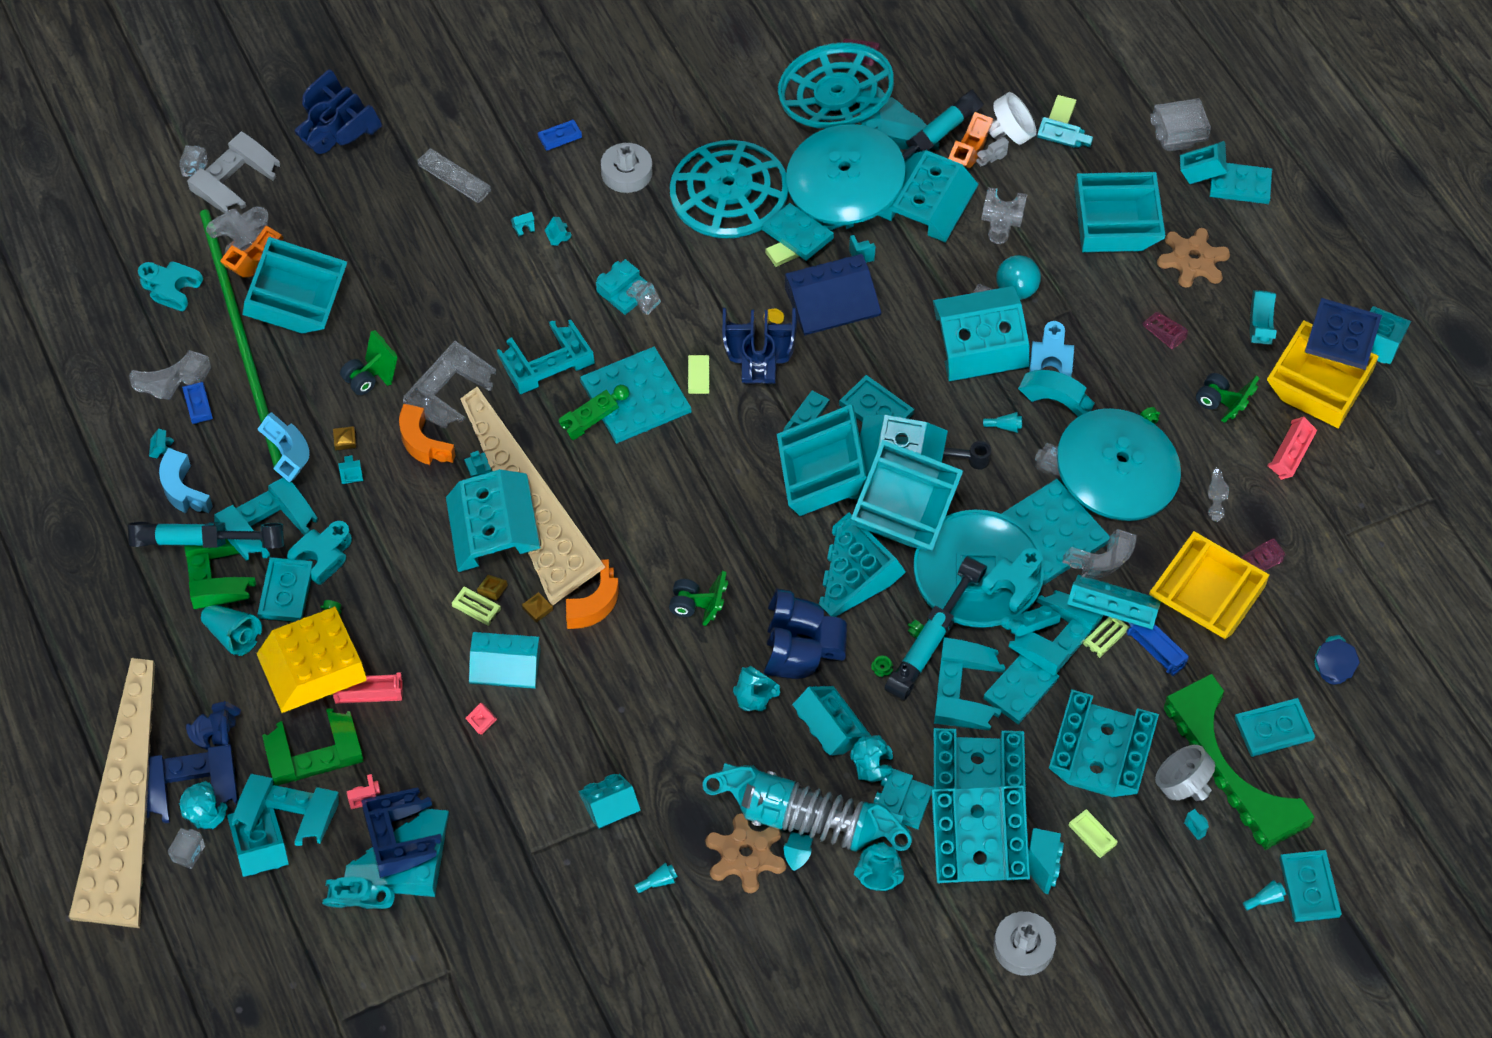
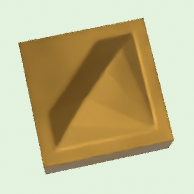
M354 427L333 429L335 450L356 448Z
M487 575L477 588V592L479 595L497 600L508 586L507 580Z
M538 592L522 604V609L535 622H538L553 611V606Z

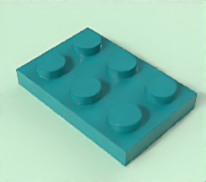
M1226 163L1227 173L1211 178L1209 197L1269 204L1272 168Z
M791 203L762 225L764 232L806 261L834 239L833 232Z
M867 375L839 400V405L842 408L852 404L856 418L862 422L864 416L889 415L909 419L914 414V409Z
M270 557L258 609V618L293 622L303 619L311 582V569L314 567L313 561Z
M1020 655L984 694L983 699L995 708L1001 709L1003 714L1019 725L1055 685L1060 675L1056 674L1053 676Z
M1298 698L1239 713L1234 718L1251 757L1313 741L1315 738Z
M1326 850L1281 854L1279 860L1294 922L1340 918L1342 913Z

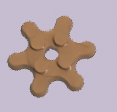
M1204 228L1197 229L1194 236L1190 237V239L1182 238L1176 232H1169L1165 236V242L1172 248L1173 252L1162 254L1157 259V265L1163 269L1176 268L1180 272L1178 283L1182 287L1192 286L1194 278L1198 276H1203L1209 282L1218 284L1222 281L1223 277L1221 271L1215 267V263L1228 260L1230 252L1227 247L1210 246L1207 243L1209 234ZM1189 254H1190V255H1192V254L1198 255L1199 258H1198V259H1196V258H1193V259H1192V258L1189 256Z
M740 813L733 819L734 831L732 834L723 836L713 832L706 837L707 847L718 851L721 855L720 862L710 869V876L716 881H721L728 875L735 874L741 878L743 890L747 893H754L759 888L758 875L762 871L769 870L780 874L786 869L785 860L773 855L770 850L772 844L780 840L781 830L769 826L764 831H754L750 828V820H746L744 815ZM747 847L752 851V854L749 856H743L739 852L742 848Z

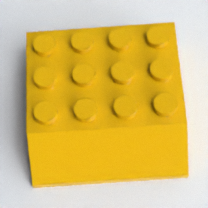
M1303 320L1268 376L1267 381L1283 402L1339 429L1374 371L1379 356L1371 352L1367 368L1363 370L1305 353L1313 324Z
M1193 531L1151 589L1149 595L1226 639L1234 633L1264 590L1269 574Z
M336 607L272 630L257 652V657L282 713L367 681L362 662Z

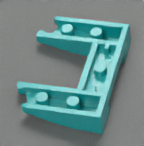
M569 320V327H557L556 321L549 322L562 349L528 362L512 337L507 340V344L510 347L504 353L499 349L497 350V354L507 374L520 395L539 387L538 381L563 370L574 367L578 371L595 364L593 351L572 320Z
M284 477L268 485L267 492L237 508L231 505L214 514L215 522L225 523V531H254L251 528L252 525L282 510L303 535L310 531L306 527L310 520L316 523L318 518L292 482L289 483ZM227 539L245 560H249L248 553L261 552L263 558L269 557V552L266 548L262 547L261 540Z
M1057 590L1053 592V595L1047 597L1041 595L1036 600L1042 606L1051 607L1052 610L1061 615V618L1069 622L1056 639L1051 642L1031 632L1022 636L1015 635V641H1010L1008 646L1053 676L1059 672L1082 645L1084 640L1099 625L1103 617L1102 614L1068 605L1070 595Z
M944 637L934 724L990 731L991 725L988 722L993 715L999 718L1001 709L962 700L959 697L963 668L1005 672V665L999 664L996 657L999 654L998 650L977 643Z
M250 774L235 809L231 825L235 826L239 820L246 825L244 834L251 836L265 807L304 815L295 839V845L302 846L303 837L316 836L317 844H319L339 805V792L316 787L314 793L276 786L273 785V778Z

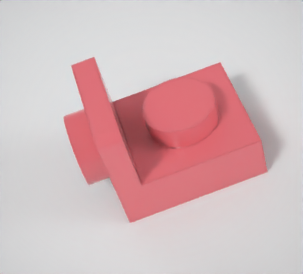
M372 774L367 775L368 787L359 786L347 791L351 809L362 807L361 800L376 797V795L380 794L378 781L373 782Z

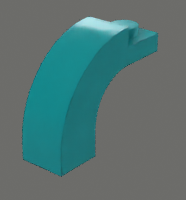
M1253 290L1250 312V341L1252 343L1272 345L1273 338L1276 339L1277 330L1273 327L1276 293Z
M1035 370L1025 373L1018 388L1032 402L1044 398L1054 399L1066 405L1078 417L1090 412L1095 403L1085 394L1086 387L1070 376L1056 371Z

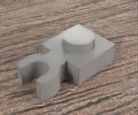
M1003 137L988 145L987 150L979 151L977 153L979 159L976 162L980 167L989 161L992 163L1004 158L1008 151V140Z

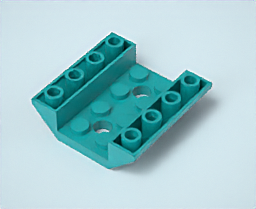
M924 150L914 153L904 161L906 175L903 188L891 206L878 216L891 221L896 213L928 225V236L946 243L976 191L978 183L962 164ZM934 171H936V172H939L940 175L935 176V175H932L931 173L934 172ZM920 199L924 203L917 204L914 201Z
M1014 286L933 300L936 320H940L947 360L944 362L948 382L1029 367V340L1022 304ZM1001 322H1006L1010 326L1008 333L1000 331L999 325ZM961 329L969 332L968 340L960 339L959 331Z
M889 415L864 416L860 443L866 475L868 476L882 440L942 462L948 431L928 422ZM898 435H905L908 438V442L905 445H899L896 442V437ZM865 482L856 495L848 498L858 500Z
M499 469L459 481L447 495L446 502L458 572L478 567V557L514 546L520 554L541 548L527 473ZM489 492L486 498L479 499L481 493ZM488 529H495L493 534L489 536L485 535Z
M1071 690L1049 769L1068 785L1106 796L1118 797L1138 794L1159 714L1137 708L1135 716L1091 704L1093 695ZM1104 727H1108L1113 731V733L1111 735H1105L1104 733H1102L1101 729ZM1094 765L1099 766L1102 772L1099 774L1093 773L1090 767Z
M934 728V789L1025 786L1024 731H1001L1000 739L956 737V729ZM974 756H979L983 759L984 762L981 764H975L972 762L971 758ZM1025 786V803H1026V786ZM973 805L971 815L974 818H980L983 814L982 807Z
M1024 785L932 789L937 883L1030 879ZM973 805L982 807L983 814L980 818H974L971 815ZM977 851L983 852L986 856L985 862L981 865L976 864L973 860V855Z

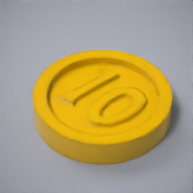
M779 309L768 310L771 322L776 324L784 322L782 311Z

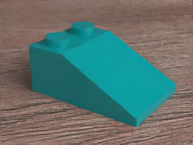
M1373 306L1370 312L1380 314L1382 318L1371 352L1379 356L1378 362L1391 364L1411 321Z
M264 808L251 836L244 834L246 825L239 820L235 826L231 825L234 813L227 815L243 877L289 865L274 808Z

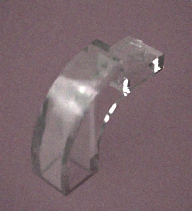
M1116 529L1109 538L1106 553L1093 554L1071 547L1064 554L1062 563L1068 564L1072 568H1081V577L1103 578L1116 572L1130 558L1135 548L1137 535Z

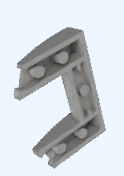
M242 131L228 143L229 149L206 170L200 168L187 180L190 191L225 214H229L227 207L238 204L240 209L246 207V203L223 184L244 163L272 181L276 179V173L272 172L274 165L280 167V162L271 153Z

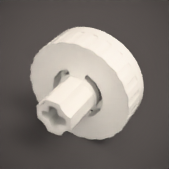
M1008 92L994 101L993 106L997 120L993 121L989 130L993 138L998 140L1007 134L1015 143L1023 144L1036 135V126L1030 112L1015 94Z

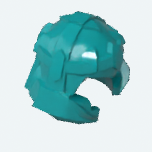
M750 665L747 668L742 667L738 684L734 686L733 693L742 710L763 711L766 709L769 698L779 696L780 685Z
M865 735L859 738L850 752L851 760L855 764L858 780L863 779L875 782L889 776L893 772L892 767L888 765L879 766V760H891L893 758L890 746L886 744L880 735Z
M206 781L188 787L182 794L179 805L182 817L188 819L197 829L211 828L213 830L224 820L227 805L222 802L217 809L215 808L216 796L213 791L214 788Z
M884 842L873 844L862 852L854 871V875L866 888L877 891L893 889L896 885L902 883L904 879L898 852L894 847H889Z

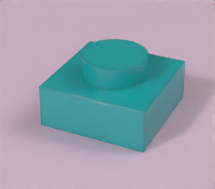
M1196 809L1190 811L1184 823L1196 839L1200 840L1206 836L1209 828L1208 822L1202 814L1199 815Z

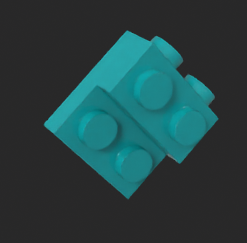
M626 259L622 262H615L610 272L607 274L601 273L596 280L597 293L624 315L654 292V287L642 278L640 271Z
M893 769L889 776L882 779L881 786H884L882 793L877 792L873 803L880 802L891 812L904 815L902 820L904 825L919 829L934 787L912 780L913 775Z

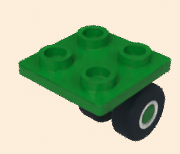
M373 330L370 333L365 357L368 364L364 366L359 359H352L345 363L340 371L341 377L345 382L351 383L350 387L357 395H364L374 387L376 382L375 375H378L387 386L391 385L397 354L388 346L384 338L376 330Z
M1211 373L1206 377L1204 386L1196 393V400L1207 409H1216L1220 403L1227 406L1228 409L1221 419L1225 423L1229 418L1234 419L1239 411H1243L1248 405L1249 400L1247 398L1252 396L1257 390L1258 386L1256 383L1259 377L1256 375L1238 393L1228 391L1230 384L1224 376L1218 373Z
M722 570L710 587L709 593L699 594L700 587L692 580H676L673 586L675 596L670 600L669 610L677 616L689 617L694 614L696 606L704 608L702 625L707 626L710 620L713 621L715 619L717 611L722 609L724 599L721 596L722 592L724 593L727 588L728 580L725 579L727 572Z

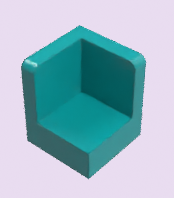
M850 236L849 251L851 256L862 254L866 262L874 261L875 244H870L868 240L857 243L855 236Z

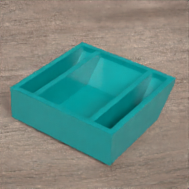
M1156 172L1077 174L1074 192L1082 252L1142 251L1165 238Z
M268 237L244 301L242 315L299 333L324 329L347 266V261Z
M852 404L777 434L788 506L799 516L841 501L859 492L867 475L855 410Z
M882 440L852 514L850 524L909 547L932 551L963 470Z

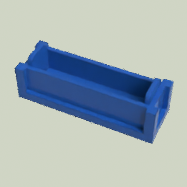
M1129 623L1130 628L1127 630V635L1132 636L1167 669V673L1174 677L1186 667L1189 656L1155 624L1153 629Z

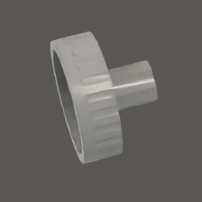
M621 143L610 147L601 158V175L604 183L609 188L622 193L641 190L652 178L651 155L644 147L633 143Z
M1189 745L1176 751L1163 762L1156 773L1155 782L1171 800H1181L1192 796L1196 802L1203 801L1212 791L1207 782L1215 771V762L1202 746Z
M1023 911L1012 913L1005 917L997 927L993 943L994 953L999 963L1006 970L1017 975H1034L1044 970L1050 964L1056 947V936L1049 922L1038 914Z

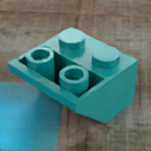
M1224 141L1180 155V169L1189 184L1227 173L1226 146Z
M611 774L605 777L604 781L587 784L584 789L578 791L593 823L598 828L641 811L632 785L621 774Z
M1033 828L1028 846L1029 872L1043 893L1049 894L1051 886L1055 887L1059 875V862L1064 843L1060 842L1061 833Z

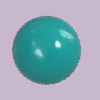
M1014 255L1005 259L1000 264L996 274V282L998 288L1014 286L1019 299L1023 300L1032 296L1037 291L1041 282V273L1038 265L1031 258L1023 255Z

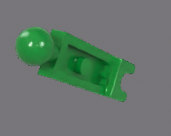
M622 384L617 385L611 395L607 390H604L572 413L569 411L559 418L562 429H567L571 440L577 439L584 434L586 429L619 408L616 401H623L629 397L628 387Z

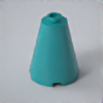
M218 605L207 606L201 613V622L226 650L233 655L243 656L250 652L257 643L255 640L257 634L261 635L262 624L259 618L252 614Z

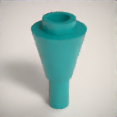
M1018 412L997 418L983 419V426L997 427L1018 433V429H1022V416H1018Z
M665 862L648 876V879L635 884V888L640 893L651 887L674 884V878L678 876L672 864L667 866Z
M1272 880L1255 897L1243 902V906L1248 911L1258 905L1284 901L1285 889L1280 882L1276 883Z

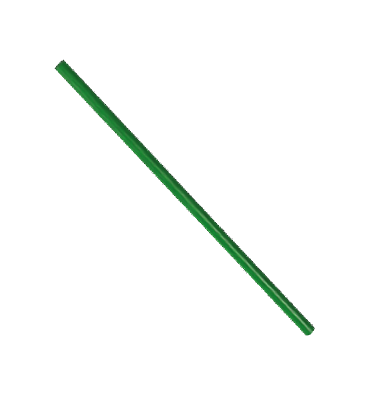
M202 210L200 217L260 422L262 423L269 414L228 272L226 267L220 262L223 255L210 211ZM265 436L272 463L275 467L282 455L277 446Z

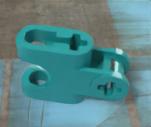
M145 262L138 268L141 286L151 291V298L159 304L179 311H185L188 306L187 297L179 292V290L184 287L198 288L203 282V276L198 270L177 262H170L166 268L152 262Z
M335 521L321 534L315 529L310 530L288 551L287 559L316 560V565L311 569V578L318 585L324 583L346 560V555L343 551L352 542L348 525L343 521Z
M1028 548L1022 551L1014 562L1004 557L984 579L981 590L988 595H991L999 588L1011 590L1013 596L1009 602V610L1017 614L1036 593L1041 584L1040 581L1035 579V576L1041 569V553L1037 549Z
M341 877L336 880H326L325 885L328 886L327 898L323 899L322 904L336 908L359 906L365 909H386L392 906L395 892L387 886L373 885L371 880L362 877ZM378 893H386V897L382 902L377 901Z

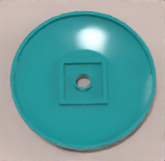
M858 124L832 126L811 135L795 150L787 167V187L795 205L811 218L835 225L855 224L879 215L896 200L905 182V162L897 144L889 136L877 129ZM843 166H849V167H850V168H849L848 170H846V171H841V170H840V168L843 167Z
M1098 409L1087 412L1068 425L1058 443L1057 467L1064 485L1077 501L1101 516L1123 521H1134L1151 517L1162 511L1171 502L1178 490L1181 479V466L1176 449L1160 428L1138 414L1121 409ZM1117 456H1123L1127 462L1119 461Z
M965 510L945 517L932 551L916 549L913 567L914 577L918 590L932 609L935 605L943 609L962 580V577L957 573L963 560L970 556L987 566L983 579L978 585L969 583L950 614L954 615V622L961 625L979 628L1001 625V620L1006 615L1014 617L1026 612L1035 602L1044 579L1043 556L1040 572L1035 576V579L1041 582L1038 590L1017 614L1009 610V602L1013 596L1011 590L999 588L991 595H988L981 590L983 581L1004 557L1014 562L1025 549L1034 548L1040 553L1041 550L1033 536L1021 524L1010 517L988 510Z

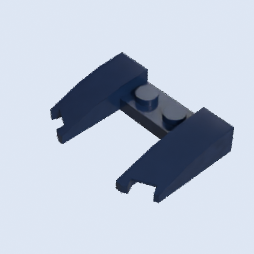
M230 744L227 746L210 747L208 752L167 759H163L162 755L149 757L146 818H149L150 812L163 815L162 822L170 823L167 783L211 776V785L216 796L215 808L217 809L220 803H225L230 799L235 804L238 803L234 756Z
M418 787L361 800L380 878L413 868L437 855V851L434 849L436 844L442 841L441 834L396 843L391 822L432 806V801L429 797L424 800L417 797L420 793Z

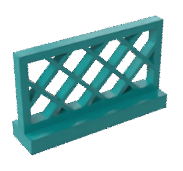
M1077 575L1067 604L1153 629L1161 601L1150 595Z

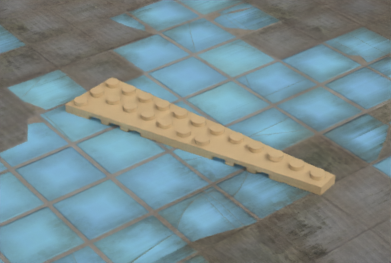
M476 387L460 399L492 471L501 469L527 473L541 546L540 549L530 551L528 554L539 575L548 600L553 606L603 570L605 565L480 389Z
M131 658L70 910L69 918L71 920L140 928L141 886L143 882L142 864H144L143 847L145 842L149 777L148 761L155 663L153 660Z

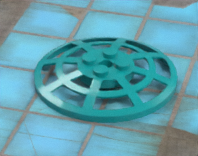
M833 43L809 50L795 59L785 69L780 78L778 94L784 111L801 124L815 128L856 124L875 114L888 101L894 87V75L888 60L875 49L856 43ZM834 53L857 54L853 63L837 62L830 64L827 55ZM867 56L878 62L884 68V71L874 76L869 69L861 66L864 57ZM820 58L822 66L813 70L805 78L795 73L806 63ZM834 69H850L848 73H833L832 71ZM857 71L861 72L868 79L859 83L855 74ZM825 72L826 76L817 83L811 81L816 76ZM888 77V90L884 97L875 98L877 82ZM790 79L800 84L797 90V100L785 99V90ZM872 85L870 97L860 96L862 89ZM806 87L814 90V97L803 99ZM856 102L863 103L860 108L853 112H850L848 107ZM818 104L822 109L815 113L806 105ZM870 104H876L874 107H872L865 113L854 118L852 117L859 114L861 111H864ZM800 106L812 118L808 120L793 113L789 107ZM830 110H840L842 113L840 116H825ZM842 119H845V120H843V121H837V122H819L820 120L834 121V120H842Z
M737 140L717 141L692 151L678 164L670 182V198L678 217L693 230L717 238H738L762 230V225L785 207L789 193L786 171L781 162L765 148L753 143ZM737 146L736 150H723L712 154L708 151L718 147ZM749 148L760 152L771 159V161L762 163L758 158L744 152V150ZM698 154L704 157L694 165L690 173H679L683 166ZM733 155L731 162L719 163L715 157ZM741 157H745L756 165L746 168L739 164ZM707 161L712 166L707 174L696 173ZM779 168L782 177V191L770 187V175L767 169ZM762 171L764 185L753 182L751 174ZM676 180H688L687 189L690 199L680 205L676 195ZM693 181H705V189L696 194L693 188ZM726 181L734 182L732 185L724 184ZM752 190L761 192L760 196L751 204L746 199ZM767 195L779 198L775 207L765 217L759 219L754 210L764 202ZM709 196L717 202L716 209L707 206L701 200ZM740 203L743 207L737 210H724L725 205ZM696 205L702 211L714 215L712 226L696 221L686 211ZM747 214L752 224L738 228H720L722 217H737Z

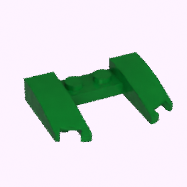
M225 539L226 544L218 548L184 545L193 609L249 599V593L245 592L247 586L255 587L256 585L255 577L212 578L210 559L239 554L227 539Z
M326 709L336 745L291 757L282 721L276 724L277 728L269 735L263 734L262 737L274 784L279 786L364 762L350 711H347L346 714L334 713V709Z

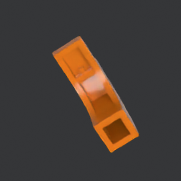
M974 112L962 141H955L948 159L958 162L966 168H971L978 159L977 153L983 150L986 137L994 121L993 118Z
M265 226L249 248L241 251L231 245L220 262L242 277H252L256 272L268 237L281 241L284 237L270 227Z
M403 404L399 417V426L402 442L408 453L418 461L428 465L431 464L433 458L440 462L447 461L453 463L455 459L454 444L429 439L421 432L426 420L424 408Z
M609 559L601 560L605 568L600 571V585L592 595L579 599H566L567 629L584 628L594 625L603 620L614 608L618 599L619 585L618 578H614V568H609Z

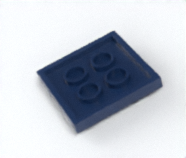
M1321 298L1305 353L1366 370L1382 315Z

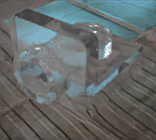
M637 280L626 291L628 296L636 298L642 313L647 315L661 302L653 284Z

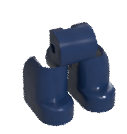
M329 69L306 89L302 104L308 113V118L294 131L314 152L323 154L329 151L336 142L342 146L356 140L365 132L369 135L374 134L382 127V123L371 105L364 107L359 96L356 93L353 94L348 86L343 89L334 72Z
M723 307L722 332L725 353L730 361L742 363V384L776 383V363L788 362L794 352L797 331L796 308H792V322L788 324L771 322L768 310H765L764 348L762 351H756L754 349L755 310H751L750 323L735 324L728 320L727 309Z
M776 588L768 605L769 610L775 611L768 627L770 635L767 639V645L772 646L773 649L764 668V674L801 679L809 677L816 671L821 657L843 661L846 658V621L838 617L824 616V609L817 603L797 598L790 590ZM798 634H802L812 637V639L801 638L796 636Z

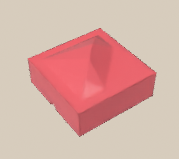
M480 703L466 717V720L478 734L482 735L497 718L484 703Z

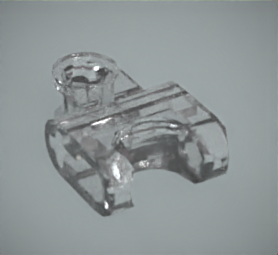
M988 187L981 220L990 222L988 234L990 241L1002 244L1007 241L1011 226L1021 227L1027 194L1017 193L1013 201L1005 202L998 198L997 188Z
M253 207L241 215L237 209H232L212 220L207 225L206 232L211 238L227 235L233 239L226 246L225 253L231 245L244 251L253 244L264 227L268 226V212L263 207Z

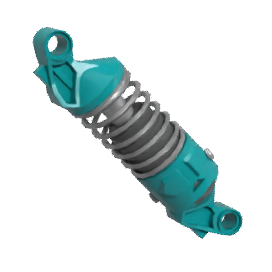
M724 763L722 771L709 774L703 781V789L709 795L731 791L737 799L745 819L752 821V824L756 826L763 824L780 830L784 829V831L788 828L789 832L796 829L799 830L800 835L804 832H810V838H813L815 833H821V842L825 840L830 827L833 828L832 845L836 843L839 832L844 831L842 847L847 846L848 850L850 849L854 852L882 836L886 837L898 851L907 850L913 840L912 833L902 823L904 815L891 812L880 802H864L863 804L861 801L853 814L854 801L850 798L842 811L843 797L841 795L836 798L832 806L831 792L822 797L820 789L813 792L809 785L803 789L796 781L776 776V773L772 771L767 773L759 771L754 765L738 767ZM710 778H716L719 781V789L714 790L709 786ZM900 833L905 834L908 837V843L904 845L898 844L896 835Z

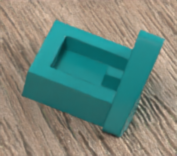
M791 832L788 842L784 844L786 861L794 871L803 866L811 855L813 838H810L808 835Z

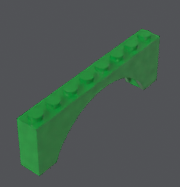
M1210 674L1167 696L1164 710L1166 715L1174 720L1178 732L1186 737L1189 745L1202 746L1214 760L1215 771L1212 776L1216 786L1224 791L1231 807L1236 808L1240 814L1243 824L1248 826L1253 832L1255 841L1267 850L1310 827L1315 816L1302 798H1283L1256 789L1240 778L1227 764L1218 748L1214 733V714L1221 702L1224 690L1214 676Z

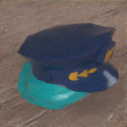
M1341 635L1328 637L1325 643H1322L1315 655L1317 671L1322 679L1333 685L1341 684L1347 678H1352L1360 663L1355 647L1346 643Z

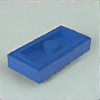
M573 119L538 132V137L547 151L582 138V133Z
M203 382L182 387L192 424L213 419Z

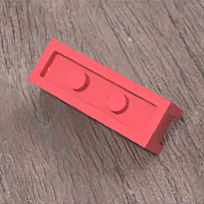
M1305 417L1291 421L1292 425L1273 461L1268 464V467L1278 474L1281 480L1293 477L1317 432V429Z
M400 672L396 673V675L366 676L367 681L333 693L335 704L402 701V675Z

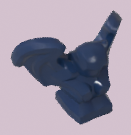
M227 701L212 704L211 709L213 713L209 717L201 714L192 725L190 723L186 724L190 740L199 747L208 750L211 747L209 737L212 735L213 745L227 746L230 740L228 732L230 727L235 726V716L240 714L241 709Z

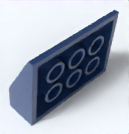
M862 254L785 274V290L792 307L796 308V316L804 335L881 315L870 271Z

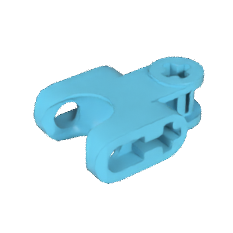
M1051 321L1047 323L1044 328L1042 342H1032L1030 372L1052 366L1058 369L1060 373L1072 376L1074 345H1064L1065 328L1060 322Z

